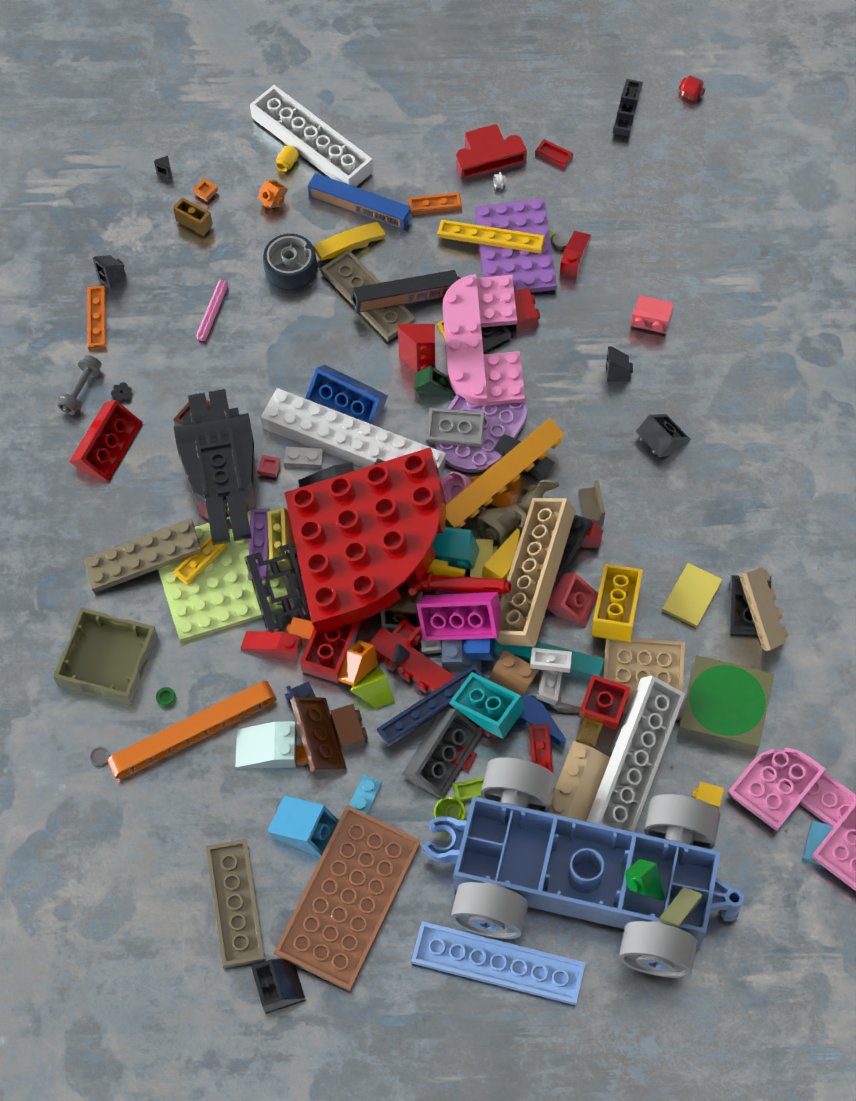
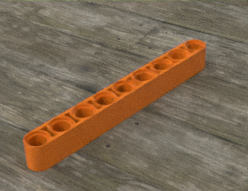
M268 681L259 682L111 755L107 760L116 779L124 778L273 704L277 697Z

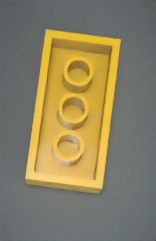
M604 563L591 636L631 642L643 569Z

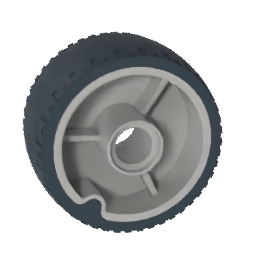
M287 233L275 237L267 244L263 254V265L267 278L274 286L285 290H296L306 286L314 278L317 258L314 247L308 239L298 234Z

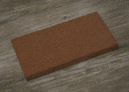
M293 697L290 701L311 772L346 771L347 767L326 698Z

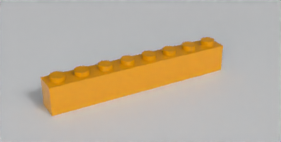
M549 418L446 504L445 527L460 529L466 524L464 520L468 516L472 519L480 512L478 508L481 505L486 507L494 500L492 498L493 495L503 493L507 489L506 484L510 481L512 484L521 477L519 473L523 470L529 471L535 466L533 462L537 458L542 460L549 454L547 450L550 447L555 449L562 443L560 439L565 434L555 422Z

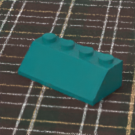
M445 527L444 534H436L432 544L436 553L434 559L449 562L448 566L465 570L474 569L480 549L471 530Z

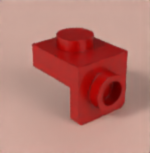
M405 619L392 632L393 635L411 647L414 644L418 645L423 638L421 626L416 628Z

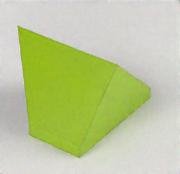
M381 668L370 671L350 690L374 706L376 710L395 703L387 676Z

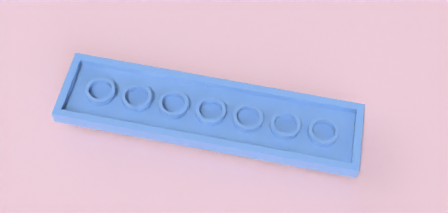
M423 921L421 922L411 959V964L572 1005L577 1003L586 962Z

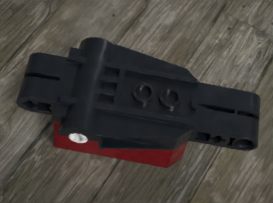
M225 389L208 392L211 407H207L205 392L188 395L191 416L182 417L183 424L174 426L178 454L194 493L199 513L209 520L213 546L230 543V529H232L234 542L252 539L247 512L256 505L253 492L254 439L249 413L239 414L238 408L229 409Z

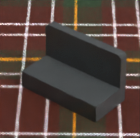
M622 716L617 730L603 726L595 748L596 750L611 758L626 716Z

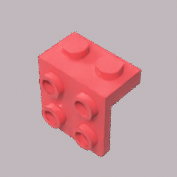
M640 295L632 313L631 326L666 334L673 303Z

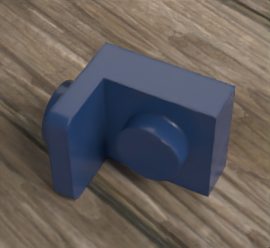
M309 681L292 689L290 685L286 686L287 693L284 694L289 705H291L290 700L293 697H316Z

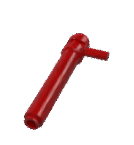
M426 572L419 582L413 578L407 579L408 592L412 596L421 590L424 592H432L433 590L468 593L498 592V594L506 595L511 592L512 588L511 581L507 579L444 576Z

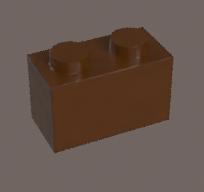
M354 704L330 710L342 753L366 747L365 739H368L365 727L361 728L359 722L362 721L359 709L355 710Z

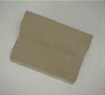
M595 480L594 487L579 489L578 493L583 517L595 519L598 524L604 523L605 509L599 480Z

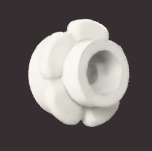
M501 172L494 174V187L501 190L503 186H506V176L502 175Z

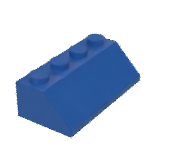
M322 365L315 369L305 399L374 425L383 411L388 395L327 365Z

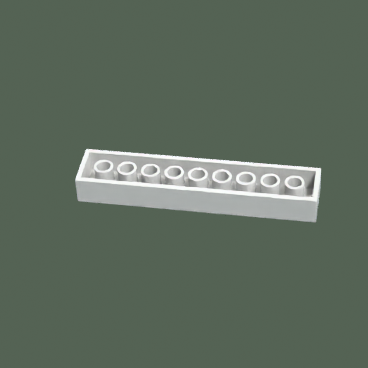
M279 388L275 390L261 415L263 429L311 448L323 449L324 453L350 463L353 462V464L362 468L374 465L378 458L388 461L431 448ZM431 448L439 475H441L446 465V453Z

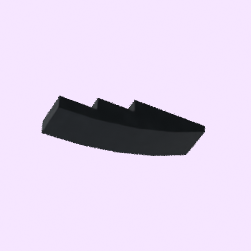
M626 79L613 127L614 134L630 136L643 82Z

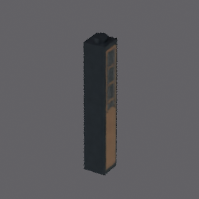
M455 270L354 287L352 288L351 301L356 313L443 298L451 285L461 278L457 276Z

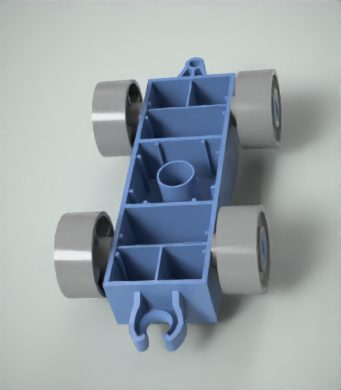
M495 758L487 764L481 789V796L483 798L472 796L467 821L451 817H437L429 821V830L431 832L446 831L452 836V843L446 848L437 847L431 841L423 844V851L430 859L441 863L451 862L456 864L453 881L454 890H457L450 918L459 927L480 935L501 939L520 937L527 908L531 907L622 928L624 933L619 960L623 964L651 975L683 978L690 976L692 973L696 946L701 947L704 940L710 912L719 911L723 920L733 921L738 917L744 901V894L741 890L732 888L716 878L721 852L711 849L714 848L716 843L720 811L713 805L693 797L675 794H663L653 797L649 804L644 829L646 835L546 813L550 809L556 776L550 770L533 762L516 758ZM639 859L657 863L665 899L661 901L628 890L624 872ZM683 887L703 895L700 903L680 928L666 925L659 920L660 916Z

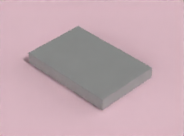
M429 408L426 443L482 448L485 412Z

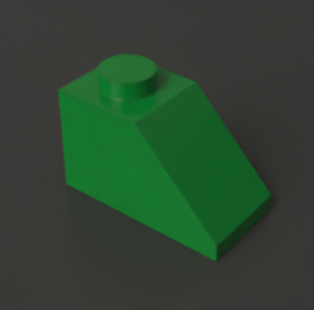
M639 859L624 872L628 890L661 901L665 899L657 863Z

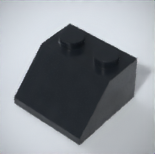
M667 414L648 415L636 430L640 440L648 444L652 448V452L658 457L670 456L691 440Z

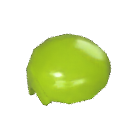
M446 797L440 799L436 804L434 816L435 818L451 817L464 821L467 810L464 803L459 799Z

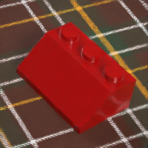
M398 324L399 357L416 372L429 366L436 369L435 324Z

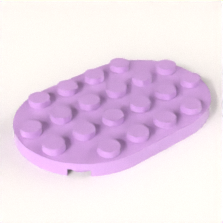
M456 395L447 409L485 412L482 448L435 444L437 450L446 453V464L456 470L471 473L488 470L503 457L493 449L501 436L505 434L516 439L524 426L527 417L526 401L522 403L479 406L468 403L463 397Z

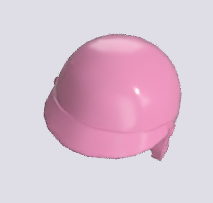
M452 471L450 475L445 476L441 480L446 503L450 502L472 483L467 476Z

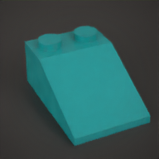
M471 672L449 702L451 706L483 729L504 739L525 709L521 695Z

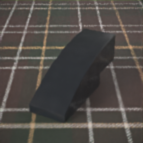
M503 434L493 449L500 455L505 456L521 441ZM546 456L542 460L537 458L533 462L535 466L528 472L541 481L548 475L555 462Z

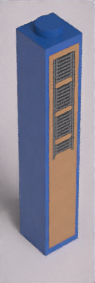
M315 173L308 184L309 197L404 230L406 225L410 224L412 220L410 206Z

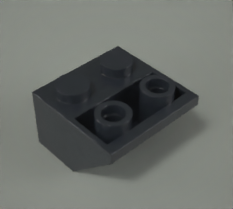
M271 959L251 966L264 1012L305 999L295 964L285 959Z

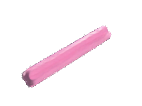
M219 280L196 335L199 341L204 342L207 339L228 288L226 280Z

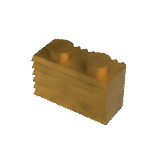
M181 198L173 207L176 222L187 226L190 230L193 229V231L202 236L213 225L210 212L184 198Z

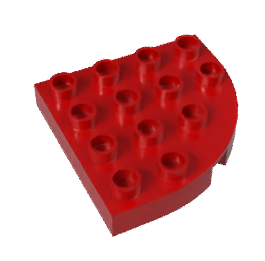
M431 448L284 492L311 622L318 633L371 617L401 599L397 588L408 578H413L419 582L436 556L432 547L436 534H444L446 501L438 467Z

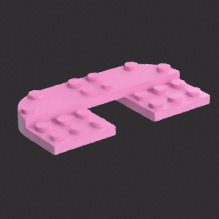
M476 274L459 279L451 285L443 299L448 375L453 391L463 397L466 402L479 406L525 402L520 351L483 354L481 327L517 324L513 276L477 278Z
M785 748L784 750L771 749L757 756L729 789L727 794L776 831L779 830L799 804L824 823L832 826L833 829L815 850L811 858L856 891V794L825 772L826 768L798 750Z

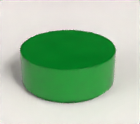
M169 687L161 688L156 694L157 703L162 708H170L176 703V694Z

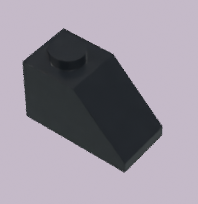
M111 255L95 256L92 258L98 279L109 288H112L126 275L125 266L121 260L115 259Z
M608 346L606 358L607 382L629 381V375L633 374V363H629V355L612 346Z

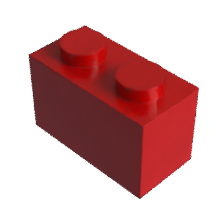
M529 288L515 290L517 324L514 325L516 331L537 327L540 313L539 309H535L534 306L536 304L534 294L530 293Z

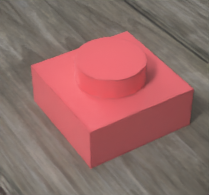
M262 455L257 470L258 474L276 478L281 463L280 458Z

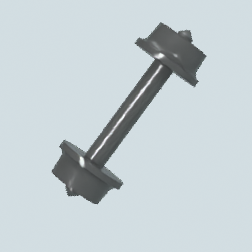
M86 355L83 360L78 362V367L83 373L70 395L66 393L60 394V401L58 403L60 410L74 415L77 410L81 409L82 404L77 397L89 375L95 377L100 375V368L102 366L100 360L94 356Z

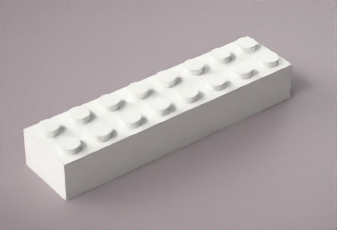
M271 86L250 104L251 116L255 121L288 146L295 147L302 157L331 179L356 187L373 172V159L277 86Z
M654 676L640 679L586 822L631 832L635 831L685 693Z

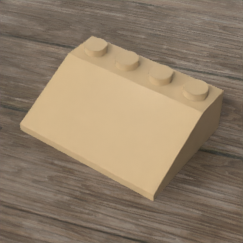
M758 567L739 573L762 649L769 651L786 643L785 638L788 637L786 627L781 626L779 620L782 618L780 608H776L773 601L776 600L774 589H770L767 582L770 581L768 570Z
M573 741L553 792L550 809L546 813L587 821L610 757L593 747Z

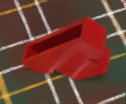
M497 124L466 132V148L460 149L456 154V168L461 180L527 161V149L521 137L510 135L504 140Z

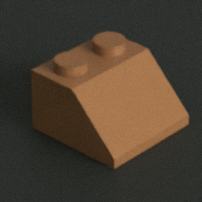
M505 650L495 664L488 680L523 697L525 693L528 694L538 680L539 669H531L529 663Z

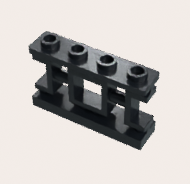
M291 543L279 546L280 556L263 561L261 552L244 557L266 631L283 627L281 617L297 612L300 619H311L301 578L300 565H297L296 561L298 557L295 546L292 547ZM285 551H287L294 577H292L291 570L284 572L279 570L277 562L287 559ZM256 560H258L259 567L270 564L273 575L263 578L264 586ZM286 575L292 594L275 598L269 580ZM296 588L299 590L306 614H304L302 607L291 609L289 599L298 596ZM267 597H269L271 604L280 601L282 603L284 612L274 615L277 623L274 622Z

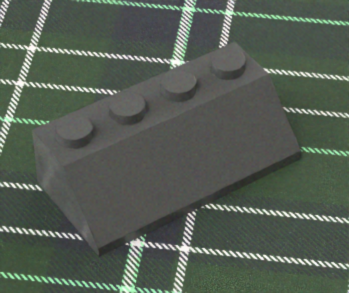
M446 708L440 712L402 774L414 785L439 798H443L483 732L457 709ZM461 746L462 748L466 749V751L460 752L456 760L459 763L457 765H454L451 763V761L454 760L456 756V751L458 747Z

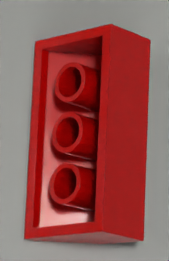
M117 400L104 402L69 462L83 473L108 482L143 422Z

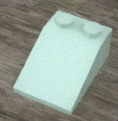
M295 721L271 722L237 729L235 768H296L297 729Z

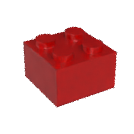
M592 674L579 711V718L617 730L631 687Z

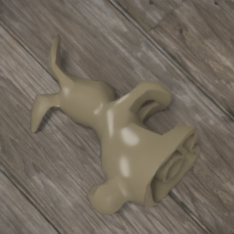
M542 480L538 486H524L522 490L528 492L523 496L520 503H514L505 507L489 508L487 510L485 506L481 505L478 508L480 512L475 515L478 531L483 539H493V546H497L498 550L517 528L520 531L523 530L532 498H543V494L546 491L558 487L559 483L554 480Z

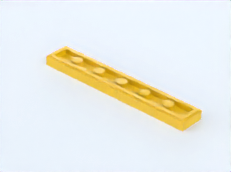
M442 219L437 233L439 238L540 254L545 242L544 235Z

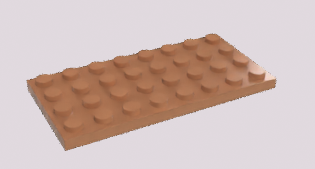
M347 805L274 951V955L350 991L421 840Z

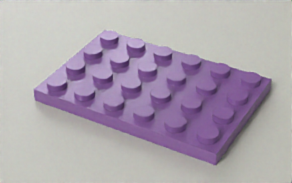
M544 198L476 206L477 225L545 236L541 254L479 244L483 277L512 275L514 291L529 288L530 293L557 290Z

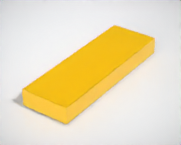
M210 535L200 545L202 553L186 558L173 571V574L188 586L228 547L227 543L213 546Z

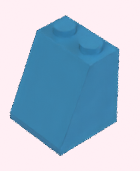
M284 795L267 832L279 842L321 858L339 820L325 805Z

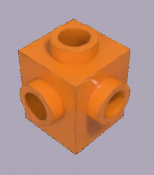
M266 180L260 188V194L257 199L262 201V204L267 208L280 207L285 200L288 188L276 180Z

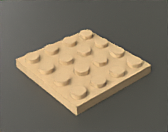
M631 638V642L612 639L605 640L603 678L631 687L622 715L627 716L641 678L654 676L683 692L685 642ZM682 704L676 720H681Z

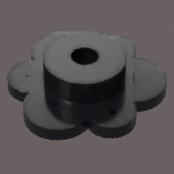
M122 382L119 385H114V390L111 391L113 398H116L117 401L130 399L132 388L128 387L127 383Z

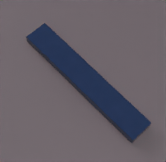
M476 664L378 727L377 732L389 747L451 706L449 702L471 672L486 679Z

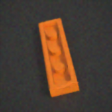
M105 285L87 287L88 350L107 349Z

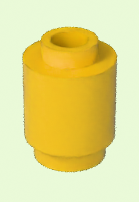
M284 146L276 158V167L283 172L290 170L299 157L297 149L293 146Z

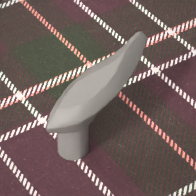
M560 694L555 706L550 705L555 710L563 713H579L581 708L569 703H562Z

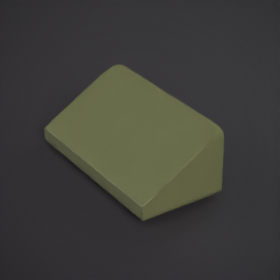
M683 887L660 916L659 920L666 925L680 928L700 903L703 895Z

